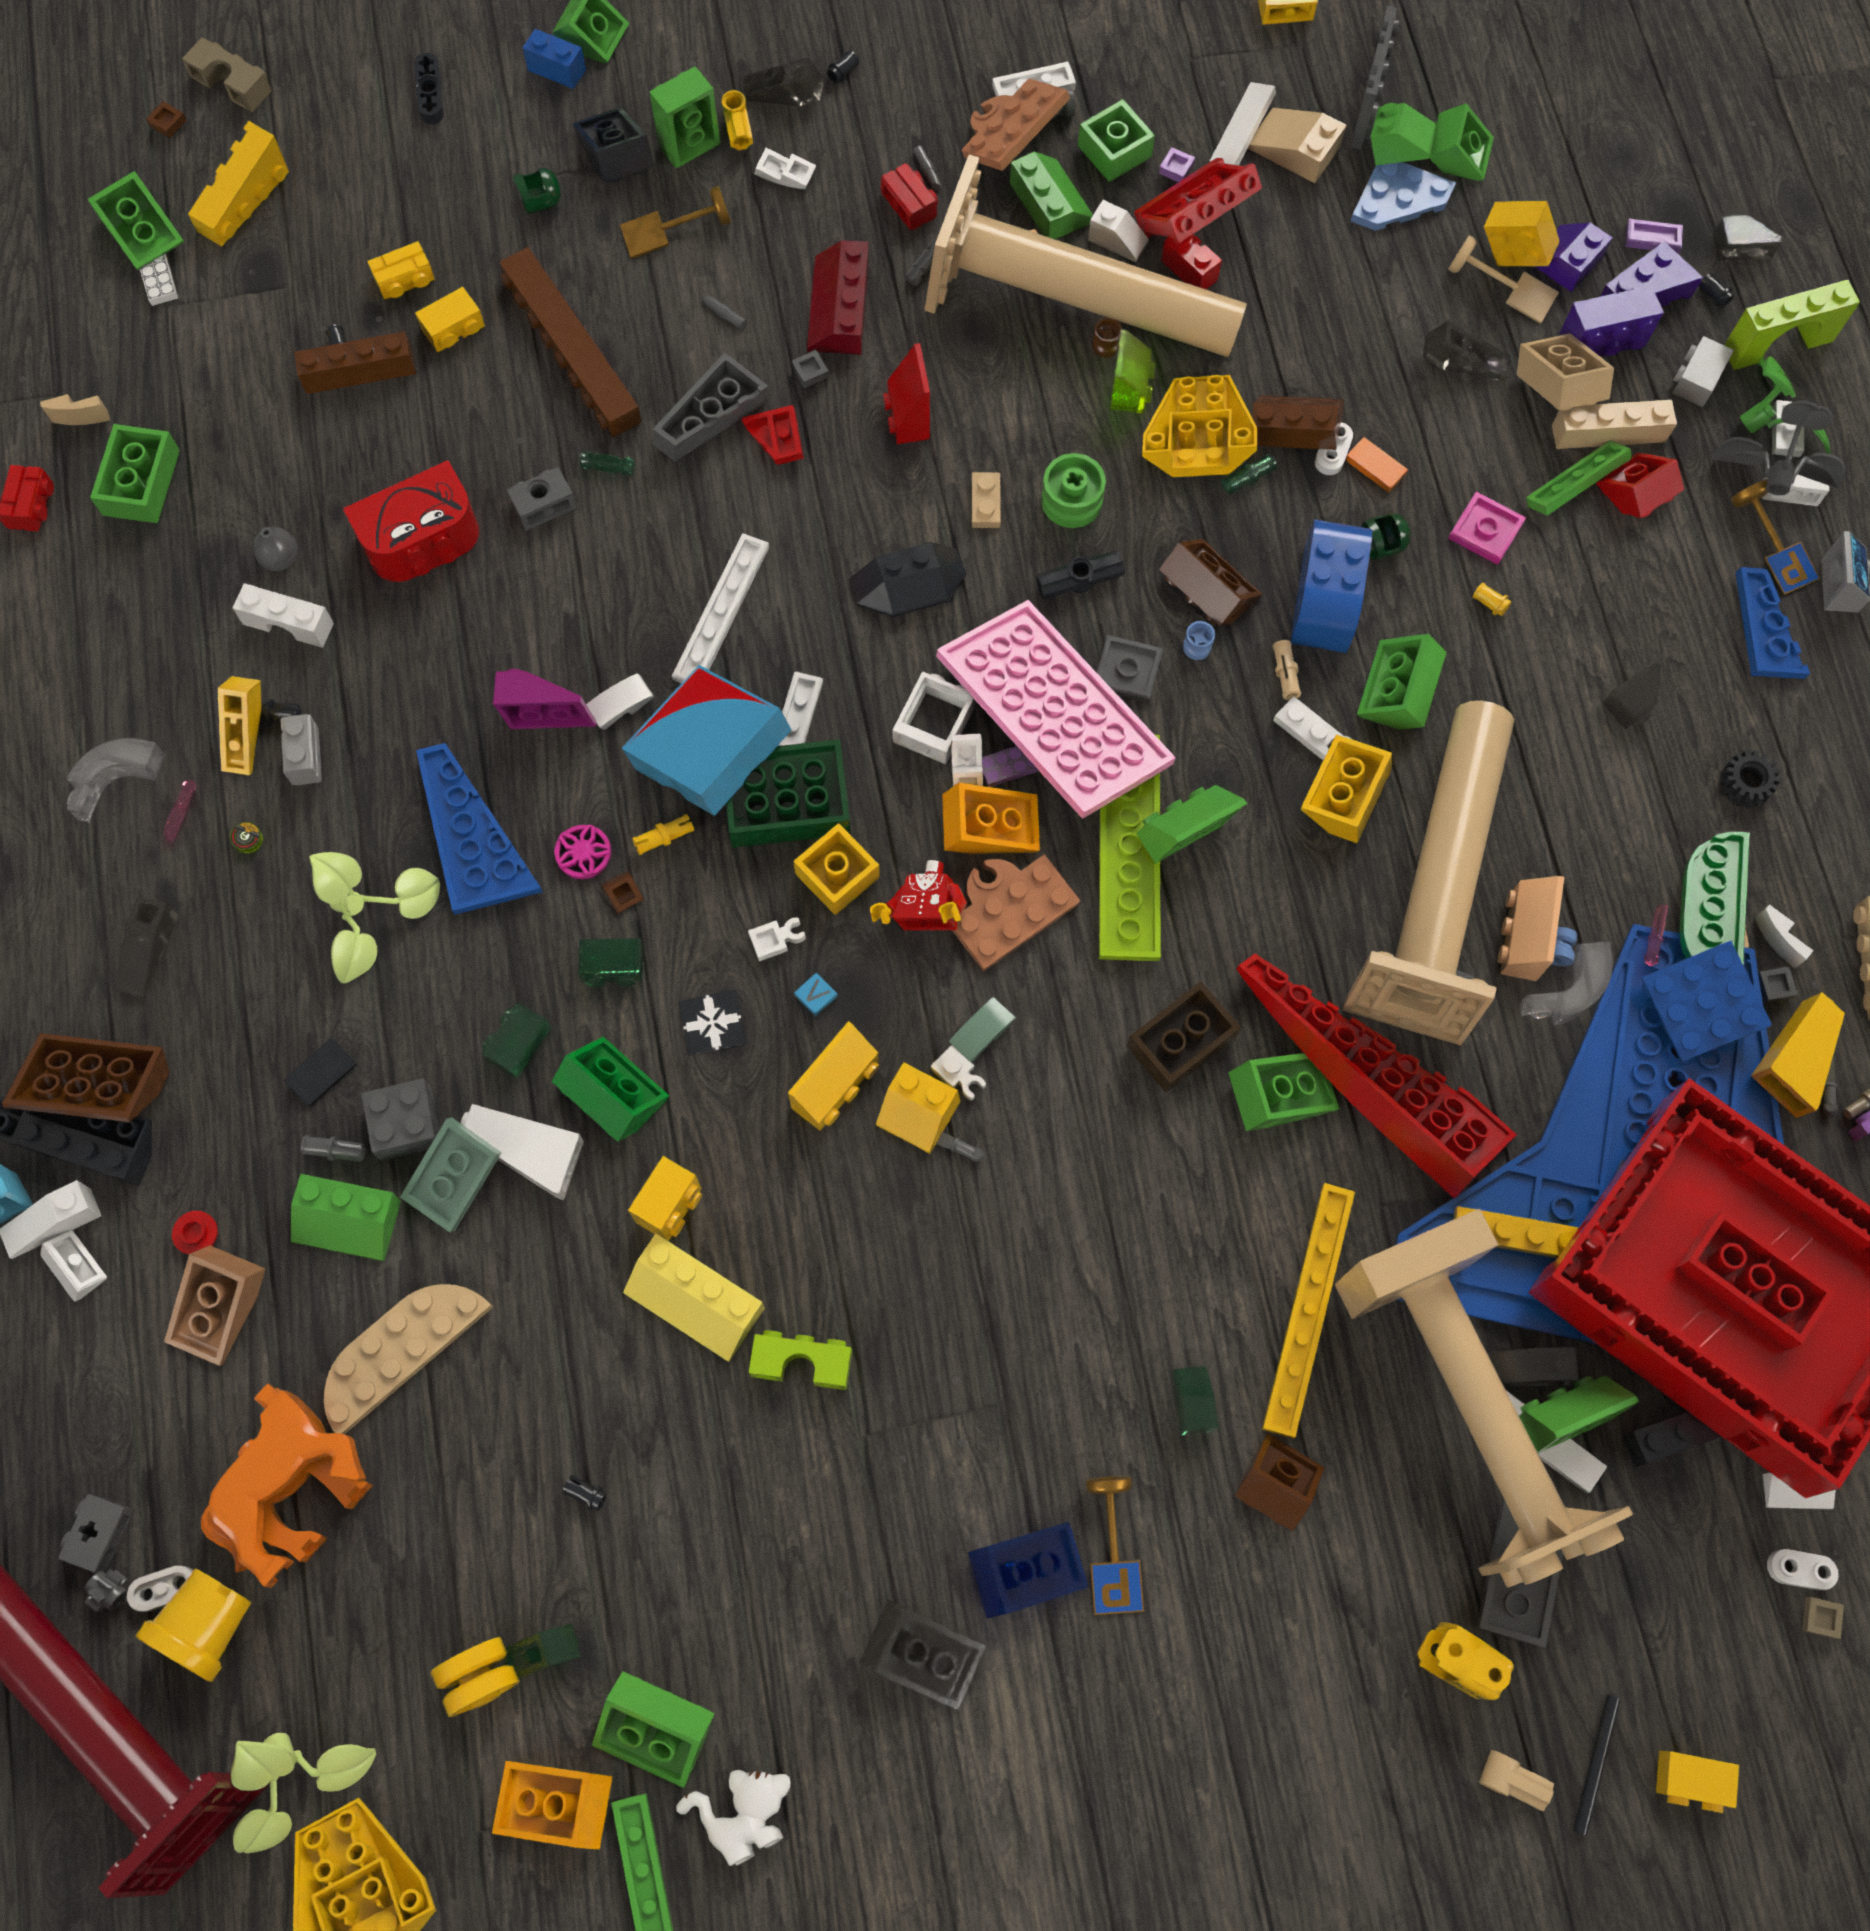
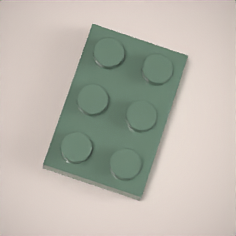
M452 1117L447 1118L400 1198L451 1233L457 1229L502 1152Z

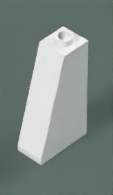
M472 1104L470 1111L464 1113L461 1124L502 1153L498 1161L556 1198L564 1200L584 1143L580 1134Z

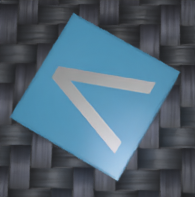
M817 973L794 992L795 997L815 1017L838 997L837 993Z

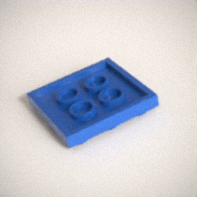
M1731 940L1641 978L1681 1063L1772 1026Z

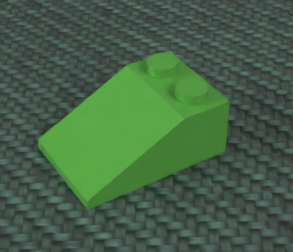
M135 171L88 198L97 216L137 270L184 243V240Z
M1304 1053L1249 1060L1228 1072L1246 1131L1270 1128L1339 1109L1331 1082Z

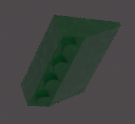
M840 739L777 746L763 762L751 771L743 785L726 803L732 848L818 839L823 837L838 823L851 835Z

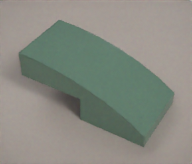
M993 997L955 1033L949 1042L970 1062H974L993 1040L999 1038L1016 1017Z

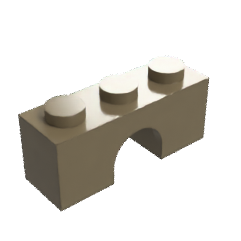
M203 37L182 58L190 78L210 89L218 81L226 79L223 83L231 101L250 112H253L272 91L267 80V74L260 67L248 64L239 55H233L224 50L218 43H211Z

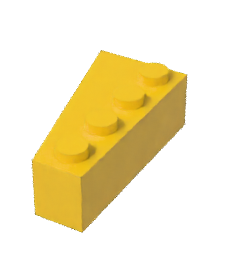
M250 121L243 128L247 133L241 142L236 140L230 148L233 154L227 164H220L215 171L214 184L205 187L188 213L196 232L220 246H223L228 239L233 237L236 230L245 220L251 217L253 211L262 201L268 198L270 192L279 182L285 179L289 172L275 136Z

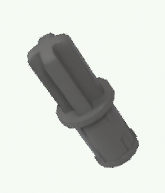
M305 1135L300 1147L302 1155L327 1157L329 1161L343 1159L360 1162L363 1161L366 1154V1147H364L363 1143L342 1141L337 1136H332L328 1139Z

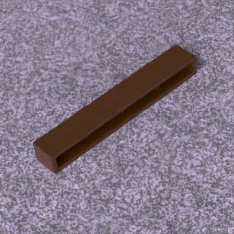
M529 247L499 261L502 269V274L499 276L507 290L512 289L514 292L513 297L520 309L525 308L529 323L533 329L538 328L540 330V337L546 348L553 349L555 352L553 355L558 366L561 369L566 368L568 379L574 389L579 388L583 393L581 397L589 410L594 409L596 412L595 418L602 430L607 428L612 437H615L641 423L638 405Z

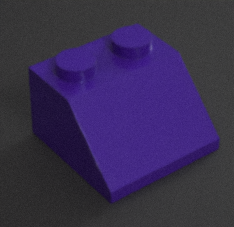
M1591 222L1560 225L1556 229L1560 242L1549 266H1534L1571 292L1603 259L1613 238Z

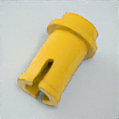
M1481 583L1472 598L1491 609L1493 615L1499 614L1503 616L1512 603L1508 600V595L1502 596L1485 583Z

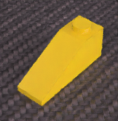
M231 676L218 687L221 771L251 775L261 715V680Z

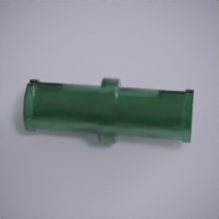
M1270 453L1265 454L1252 463L1247 462L1241 465L1240 470L1222 478V487L1226 493L1231 495L1247 484L1253 485L1257 483L1258 478L1276 470L1277 462Z

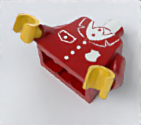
M929 860L926 862L924 874L908 875L904 885L900 887L891 900L886 903L872 905L870 913L872 922L881 919L883 924H889L890 918L893 917L904 931L957 930V921L961 920L960 914L965 909L967 901L959 885L955 884L947 874L943 873L944 864L940 861Z

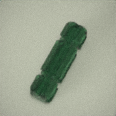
M586 451L581 452L579 463L581 468L592 469L595 467V470L611 473L621 471V474L633 475L635 470V461L632 458L623 457L620 460L619 456L599 453L594 456L593 452Z

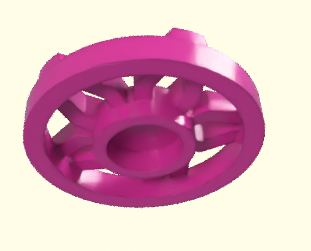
M589 824L577 825L562 832L558 837L554 850L555 859L559 868L566 875L576 879H589L599 875L609 864L611 845L607 836L595 826ZM581 832L580 840L573 834ZM591 832L590 839L585 840L584 838L587 833ZM596 835H598L604 841L605 844H601L598 842L594 843L596 841ZM570 839L574 841L573 845H569L565 840ZM563 845L568 851L560 858V851ZM595 849H604V851L596 853ZM572 856L573 859L571 861L563 863L568 857ZM604 857L601 864L594 869V858L599 859ZM578 863L582 872H575L568 868L576 866ZM589 864V871H587L584 865Z

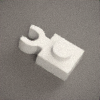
M799 918L789 919L785 926L779 928L776 920L748 931L759 961L788 951L786 943L789 941L800 943L806 939L804 932L799 934L791 932L792 928L800 925Z
M953 1045L930 1067L947 1085L955 1088L959 1084L962 1087L963 1095L968 1100L972 1101L975 1096L969 1090L971 1084H977L982 1090L986 1087L983 1078L970 1074L974 1069V1065Z

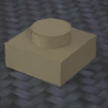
M1806 1597L1802 1631L1832 1639H1841L1844 1605Z

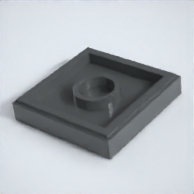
M1107 635L1097 674L1118 696L1149 703L1163 648Z

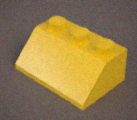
M1336 734L1303 802L1301 811L1329 834L1358 843L1392 770V753Z
M849 1021L788 1092L791 1108L819 1131L825 1125L829 1127L835 1122L840 1114L838 1109L845 1101L850 1103L860 1090L857 1086L864 1078L869 1080L879 1068V1064H877L879 1061L878 1052Z

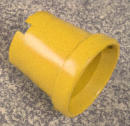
M194 1569L153 1621L145 1620L141 1629L137 1632L136 1638L206 1681L212 1682L222 1668L219 1660L252 1602L202 1571Z

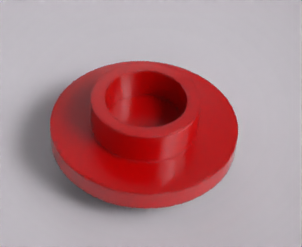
M203 1211L185 1213L176 1221L172 1230L174 1245L178 1250L187 1255L207 1246H213L218 1236L216 1221L212 1216Z

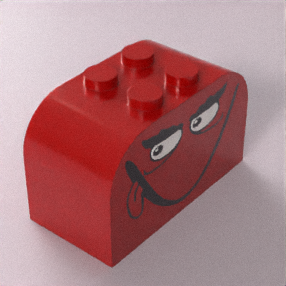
M449 460L343 508L374 571L381 578L392 582L407 581L416 576L425 575L431 569L444 563L453 562L457 557L471 550L479 537V525L469 498Z

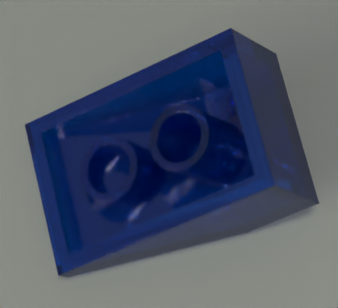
M1069 1522L968 1552L987 1619L1015 1612L1088 1588Z

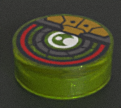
M242 822L232 829L230 841L239 852L252 853L261 846L263 835L255 824Z

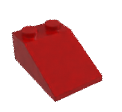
M920 343L913 345L887 381V393H883L884 408L891 412V417H887L889 433H895L897 444L930 439V389Z

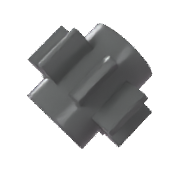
M110 1569L107 1574L102 1570L97 1572L84 1588V1592L90 1595L84 1603L96 1612L100 1611L102 1613L105 1609H108L110 1612L114 1611L127 1597L128 1590L123 1585L128 1579L117 1570L113 1571Z

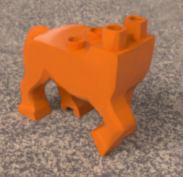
M266 1384L254 1398L255 1401L265 1408L260 1414L262 1426L259 1434L254 1440L250 1439L238 1451L239 1457L220 1478L213 1489L209 1505L201 1517V1529L208 1539L228 1549L233 1555L235 1572L249 1569L264 1587L272 1588L278 1581L275 1576L283 1568L288 1570L294 1561L285 1556L269 1554L263 1546V1541L267 1542L270 1546H275L289 1552L299 1562H307L327 1539V1537L311 1530L294 1531L288 1528L281 1521L273 1505L295 1493L311 1474L322 1482L347 1509H353L373 1485L365 1481L366 1476L358 1458L355 1441L351 1436L342 1433H326L321 1420L298 1396L279 1388L275 1389L272 1385Z

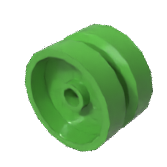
M1071 453L1061 455L1049 464L1043 479L1041 502L1043 511L1051 521L1062 527L1078 528L1088 525L1097 518L1101 512L1106 485L1104 470L1098 462L1087 455Z

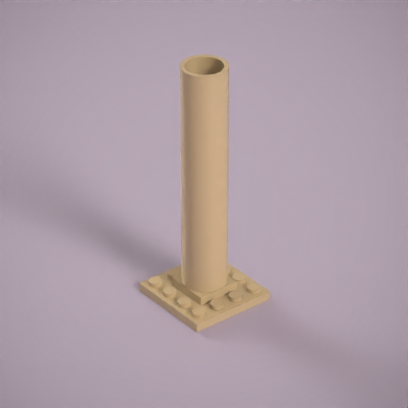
M968 155L935 243L925 311L935 314L938 304H944L948 288H946L948 282L951 283L953 278H957L961 268L1229 357L1247 303L977 214L979 202L976 201L978 194L977 186L982 171L977 170L979 158Z
M1469 701L1461 704L1456 709L1396 955L1394 957L1388 952L1371 951L1345 999L1342 1011L1461 1046L1494 1000L1497 987L1490 986L1480 979H1466L1457 976L1456 971L1514 725L1512 714L1504 707L1492 702Z

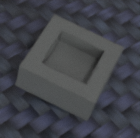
M816 350L791 361L792 368L804 388L829 377V371Z
M1789 966L1758 972L1764 1004L1793 999L1798 995Z

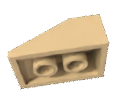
M1272 108L1257 129L1247 149L1316 183L1341 147L1347 125L1325 113Z

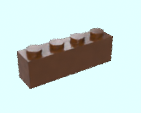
M405 331L294 352L297 375L306 394L416 374L413 351Z

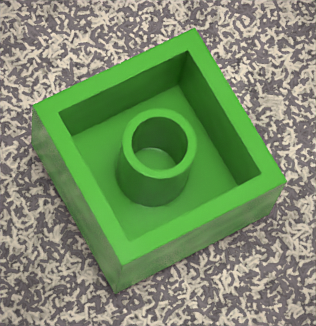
M1122 99L1080 124L1078 147L1110 182L1152 157L1155 135Z

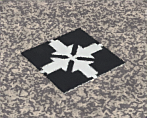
M736 990L679 1001L688 1055L746 1044Z

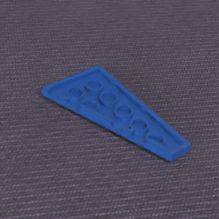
M443 743L416 750L454 915L543 892L447 745Z

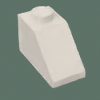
M1105 200L1101 202L1090 220L1088 241L1134 262L1138 260L1148 244L1149 239L1127 210Z

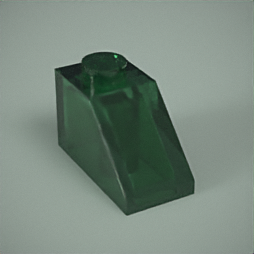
M1206 1366L1173 1369L1181 1434L1214 1432L1219 1428L1215 1396Z
M572 1624L538 1632L505 1647L507 1655L504 1658L505 1665L514 1667L520 1680L581 1657L578 1649V1640L574 1634Z

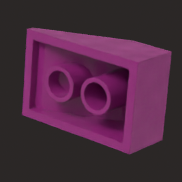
M512 668L507 671L496 672L493 705L510 729L596 727V720L580 695L520 669Z

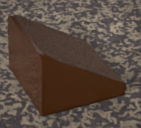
M628 871L601 885L617 914L644 900Z

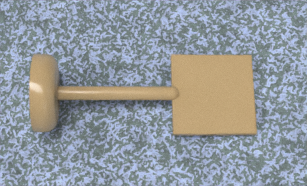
M1469 235L1448 270L1457 273L1467 261L1512 288L1513 291L1506 304L1541 324L1559 292L1526 272H1523L1516 283L1474 258L1470 254L1476 245V240Z

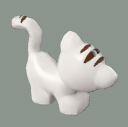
M741 1770L732 1771L729 1776V1788L734 1794V1806L739 1813L734 1818H715L709 1797L697 1791L683 1796L676 1805V1809L679 1814L685 1815L692 1807L697 1806L700 1811L701 1822L707 1830L709 1841L723 1854L729 1866L739 1865L755 1855L751 1846L753 1843L761 1849L763 1847L768 1848L783 1839L780 1829L773 1825L765 1826V1821L779 1811L782 1798L787 1795L790 1789V1778L786 1774L771 1775L767 1772L753 1771L746 1773Z

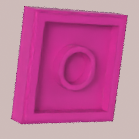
M1475 492L1448 539L1499 565L1526 517Z

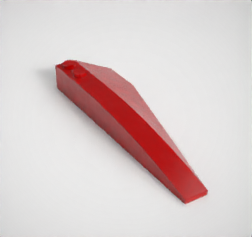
M1253 954L1236 968L1273 1018L1320 1072L1360 1113L1454 1199L1516 1137L1517 1134L1470 1092L1462 1087H1459L1457 1092L1445 1084L1447 1079L1445 1076L1437 1071L1431 1074L1418 1065L1420 1060L1411 1054L1399 1053L1395 1050L1396 1045L1362 1022L1354 1017L1348 1020L1337 1013L1339 1008L1328 1001L1326 1005L1311 996L1313 992L1311 989L1303 984L1301 986L1288 981V974L1257 954Z

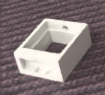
M922 672L893 728V742L943 764H947L952 754L951 735L962 734L975 708V699L962 685L956 686L946 682L943 677L937 674L929 675ZM926 693L962 708L947 740L910 726Z

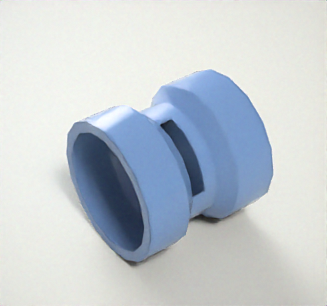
M1196 621L1188 627L1183 643V651L1189 658L1202 660L1210 654L1215 638L1213 627L1204 621Z
M1558 927L1554 960L1551 965L1569 966L1574 963L1575 953L1572 947L1577 941L1576 931L1565 927Z

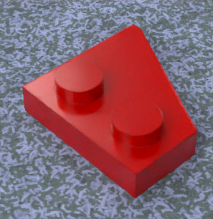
M793 405L741 418L744 427L776 465L804 459L796 411Z

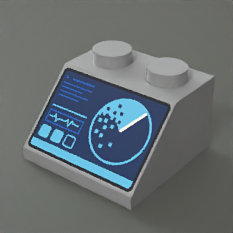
M1844 531L1821 559L1824 610L1859 613L1867 602H1870V560L1867 558V548L1851 532Z

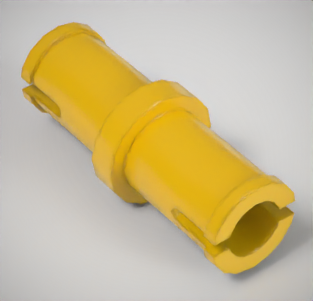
M685 814L664 825L659 823L655 825V829L633 837L632 841L634 846L637 847L638 854L642 855L662 844L664 846L670 845L671 840L693 832L694 827L692 822L688 821L690 820L689 816Z

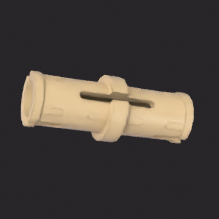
M1281 640L1273 644L1277 662L1275 672L1276 676L1280 678L1282 696L1285 700H1290L1293 696L1295 698L1301 696L1297 678L1299 668L1298 664L1294 662L1292 645L1289 640Z

